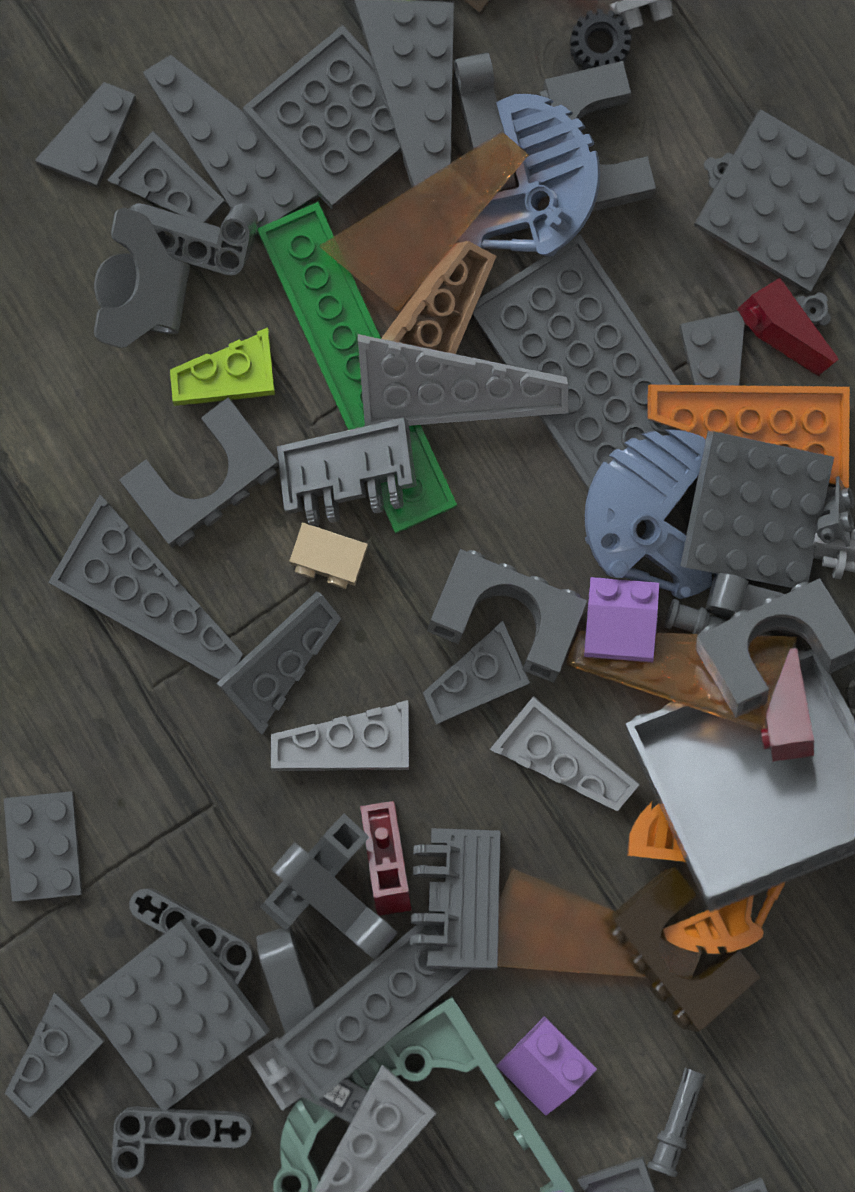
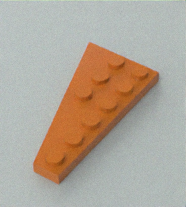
M648 385V420L676 430L694 433L705 439L708 431H715L832 456L834 461L829 483L836 485V477L839 476L845 489L849 488L850 387Z

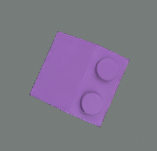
M591 577L584 657L653 662L659 583Z
M545 1016L496 1065L545 1116L573 1095L597 1070Z

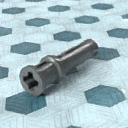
M673 599L666 616L665 628L671 629L676 627L692 632V636L697 637L705 627L712 624L720 625L727 622V620L709 615V611L706 608L694 609L681 605L679 600ZM764 632L757 636L748 648L764 654L768 644L763 642L770 640V632Z
M684 1068L664 1131L661 1130L656 1137L659 1143L653 1160L648 1161L647 1167L677 1178L678 1172L676 1167L682 1149H686L688 1145L685 1139L687 1128L706 1075Z

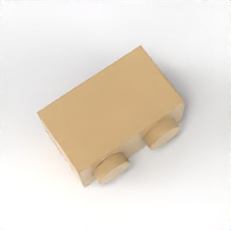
M302 523L289 562L292 566L296 567L295 573L314 578L316 573L328 577V584L346 589L348 584L356 585L368 544Z

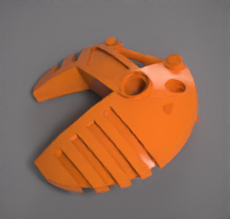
M651 802L639 815L629 833L627 855L686 862L659 803L651 810ZM786 882L768 889L766 900L754 923L751 920L754 895L715 911L709 912L707 910L666 927L662 930L664 938L672 945L699 953L696 945L703 946L707 954H719L717 947L721 946L725 948L726 952L745 948L763 937L762 926Z

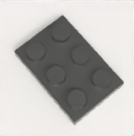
M74 791L3 798L12 902L82 895Z

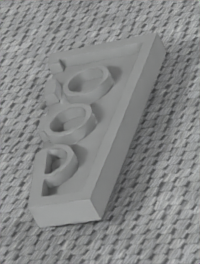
M534 696L490 748L491 751L516 761V763L531 768L616 811L621 808L640 785V783Z
M408 700L384 708L378 707L366 710L364 713L348 717L334 718L332 721L317 725L310 724L271 734V771L409 770Z
M382 1065L314 1192H367L436 1114L435 1111Z

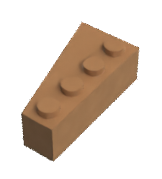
M470 241L452 243L381 339L456 354L496 256Z

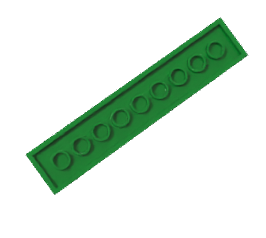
M319 202L257 228V231L347 430L365 426L357 334L381 338ZM421 425L409 426L417 486L402 489L403 508L394 509L390 502L388 482L381 483L383 509L395 534L457 507V503Z

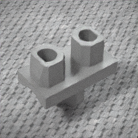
M623 0L609 5L611 11L615 12L614 14L624 18L623 25L628 24L630 29L643 25L639 7L649 4L653 21L673 15L671 0Z
M855 529L850 532V546L846 547L843 538L836 539L831 543H824L815 533L813 545H816L813 558L822 560V566L833 568V578L841 579L844 570L855 572Z
M276 1037L250 1054L248 1058L280 1109L283 1110L303 1096L296 1093L301 1082L272 1047L279 1040V1037Z

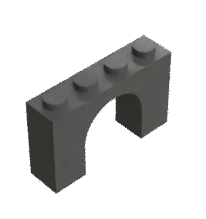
M623 61L545 79L543 91L539 92V96L554 101L548 105L553 107L563 105L573 113L568 116L571 120L576 118L580 120L586 114L596 110L626 104L631 94ZM648 156L612 165L600 164V185L592 212L652 198L656 187Z
M226 398L201 417L204 425L221 445L228 457L226 479L213 494L200 499H188L175 494L168 488L147 459L119 479L171 548L176 545L181 548L196 537L194 531L203 524L207 527L213 525L223 516L221 511L231 503L233 506L239 505L250 496L249 489L257 483L263 486L277 475L275 470L279 467L278 461L229 398Z
M460 549L430 620L427 632L459 644L473 609L481 601L492 596L515 598L530 610L536 625L535 638L522 670L554 683L564 662L587 600L580 598V595L573 590H560L550 586L543 578L537 576L528 577L518 573L511 565L505 563L496 564L486 560L485 556L479 552L472 550L466 552Z
M820 578L811 583L808 581L796 585L791 592L781 597L777 595L769 597L759 607L750 611H739L729 621L720 625H709L697 635L696 652L736 718L767 703L769 688L748 653L750 643L764 632L787 630L800 635L809 643L827 674L855 662V633Z

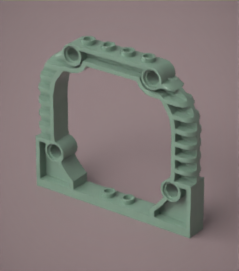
M452 995L412 1020L346 1077L350 1081L369 1090L382 1065L395 1076L401 1074L410 1081L425 1079L432 1067L451 1068L467 1073L478 1065L499 1097V1100L494 1104L505 1121L512 1118L518 1130L513 1134L524 1151L531 1148L551 1180L540 1188V1192H575ZM411 1053H419L425 1059L424 1066L418 1071L409 1070L405 1065V1059ZM304 1097L299 1098L295 1103L284 1125L280 1144L282 1168L275 1177L274 1192H289L282 1185V1179L288 1175H294L301 1181V1188L295 1192H314L320 1182L319 1172L309 1155V1151L318 1131L335 1114Z

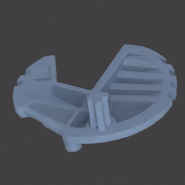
M514 94L496 102L519 187L480 196L450 166L449 199L438 198V202L440 204L445 202L444 207L441 209L442 216L447 222L450 219L452 220L449 229L460 242L470 241L483 249H511L512 251L538 252L543 256L552 257L579 233L590 217L598 196L600 163L597 151L590 152L589 147L595 145L591 135L582 134L581 130L586 127L578 118L571 120L568 117L573 114L563 105L555 107L548 105L554 101L533 94ZM549 196L550 203L548 207L539 211V201L543 197ZM531 228L534 239H512V241L489 240L493 236Z
M665 430L670 435L663 436L657 431H651L641 434L646 439L639 441L636 438H632L626 441L624 444L628 447L623 451L616 448L609 455L613 460L609 464L603 462L596 472L590 485L585 505V529L587 535L585 541L589 544L599 566L608 576L614 578L624 577L633 581L659 583V588L671 591L673 596L682 599L696 595L712 586L713 573L680 566L686 535L665 522L664 519L699 475L706 439L694 433L680 430ZM644 520L646 531L644 535L638 537L636 527L640 521ZM643 556H646L670 574L673 578V583L650 576L649 573L632 567Z

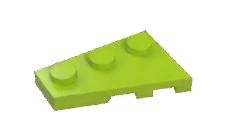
M268 327L258 331L257 335L240 341L239 339L228 344L229 347L211 355H202L170 369L174 406L224 401L226 398L233 400L275 395Z

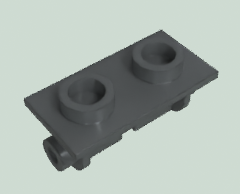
M839 476L836 477V487H828L823 514L818 517L817 535L824 543H831L836 539L843 538L846 547L850 546V531H854V521L850 508H854L855 503L851 489H845Z

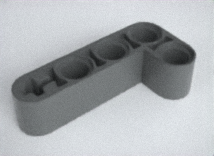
M486 52L455 59V83L481 193L486 195L516 188L509 150L496 104L494 72L490 55Z
M137 203L129 208L145 214L149 218L171 258L232 276L242 270L252 252L258 216L256 211L246 204H238L232 207L221 227L146 204ZM234 222L242 224L244 228L238 227ZM164 231L171 233L173 237L168 236ZM196 241L203 243L206 247L200 246ZM228 251L235 253L238 257L232 256Z
M718 573L713 578L706 609L710 613L731 619L739 611H750L759 607L769 597L776 595L781 597L785 594L750 585L748 580L739 576ZM774 630V631H778V632H782V633H786V634H789V635H793V636H797V637L803 638V637H801L800 635H798V634H796V633H794V632H791V631H787V630Z
M296 843L292 844L271 869L374 960L397 934L391 926L364 905Z
M140 889L132 895L129 902L132 915L164 934L171 929L168 924V918L173 911L181 912L197 934L203 928L212 929L216 934V942L212 947L208 948L237 987L239 986L254 957V950L247 940L155 889ZM150 895L152 897L151 904L159 909L164 907V903L169 905L161 914L159 922L155 920L159 915L156 911L147 910L144 913L141 911L143 905L139 903L140 898L144 899ZM240 945L245 949L247 957L244 963L235 964L230 961L228 951L231 946Z
M290 926L286 931L283 928H279L256 936L260 961L285 1034L316 1009L300 963L297 945Z
M128 1107L119 1114L114 1123L112 1168L117 1175L123 1178H132L138 1175L147 1161L148 1144L225 1148L241 1147L248 1142L252 1135L253 1122L245 1113L235 1111L177 1108L164 1110L158 1107ZM132 1115L138 1118L141 1125L140 1131L130 1133L125 1130L123 1126L124 1117ZM163 1117L172 1119L176 1126L175 1133L166 1135L160 1132L158 1128L159 1119ZM197 1119L206 1120L211 1127L210 1134L204 1137L195 1134L192 1127L193 1122ZM218 1120L223 1121L220 1128H230L234 1121H237L240 1128L246 1130L241 1133L239 1138L234 1137L233 1131L222 1130L220 1138H216L219 1127ZM125 1151H131L136 1154L138 1166L131 1169L126 1168L121 1162V1154Z

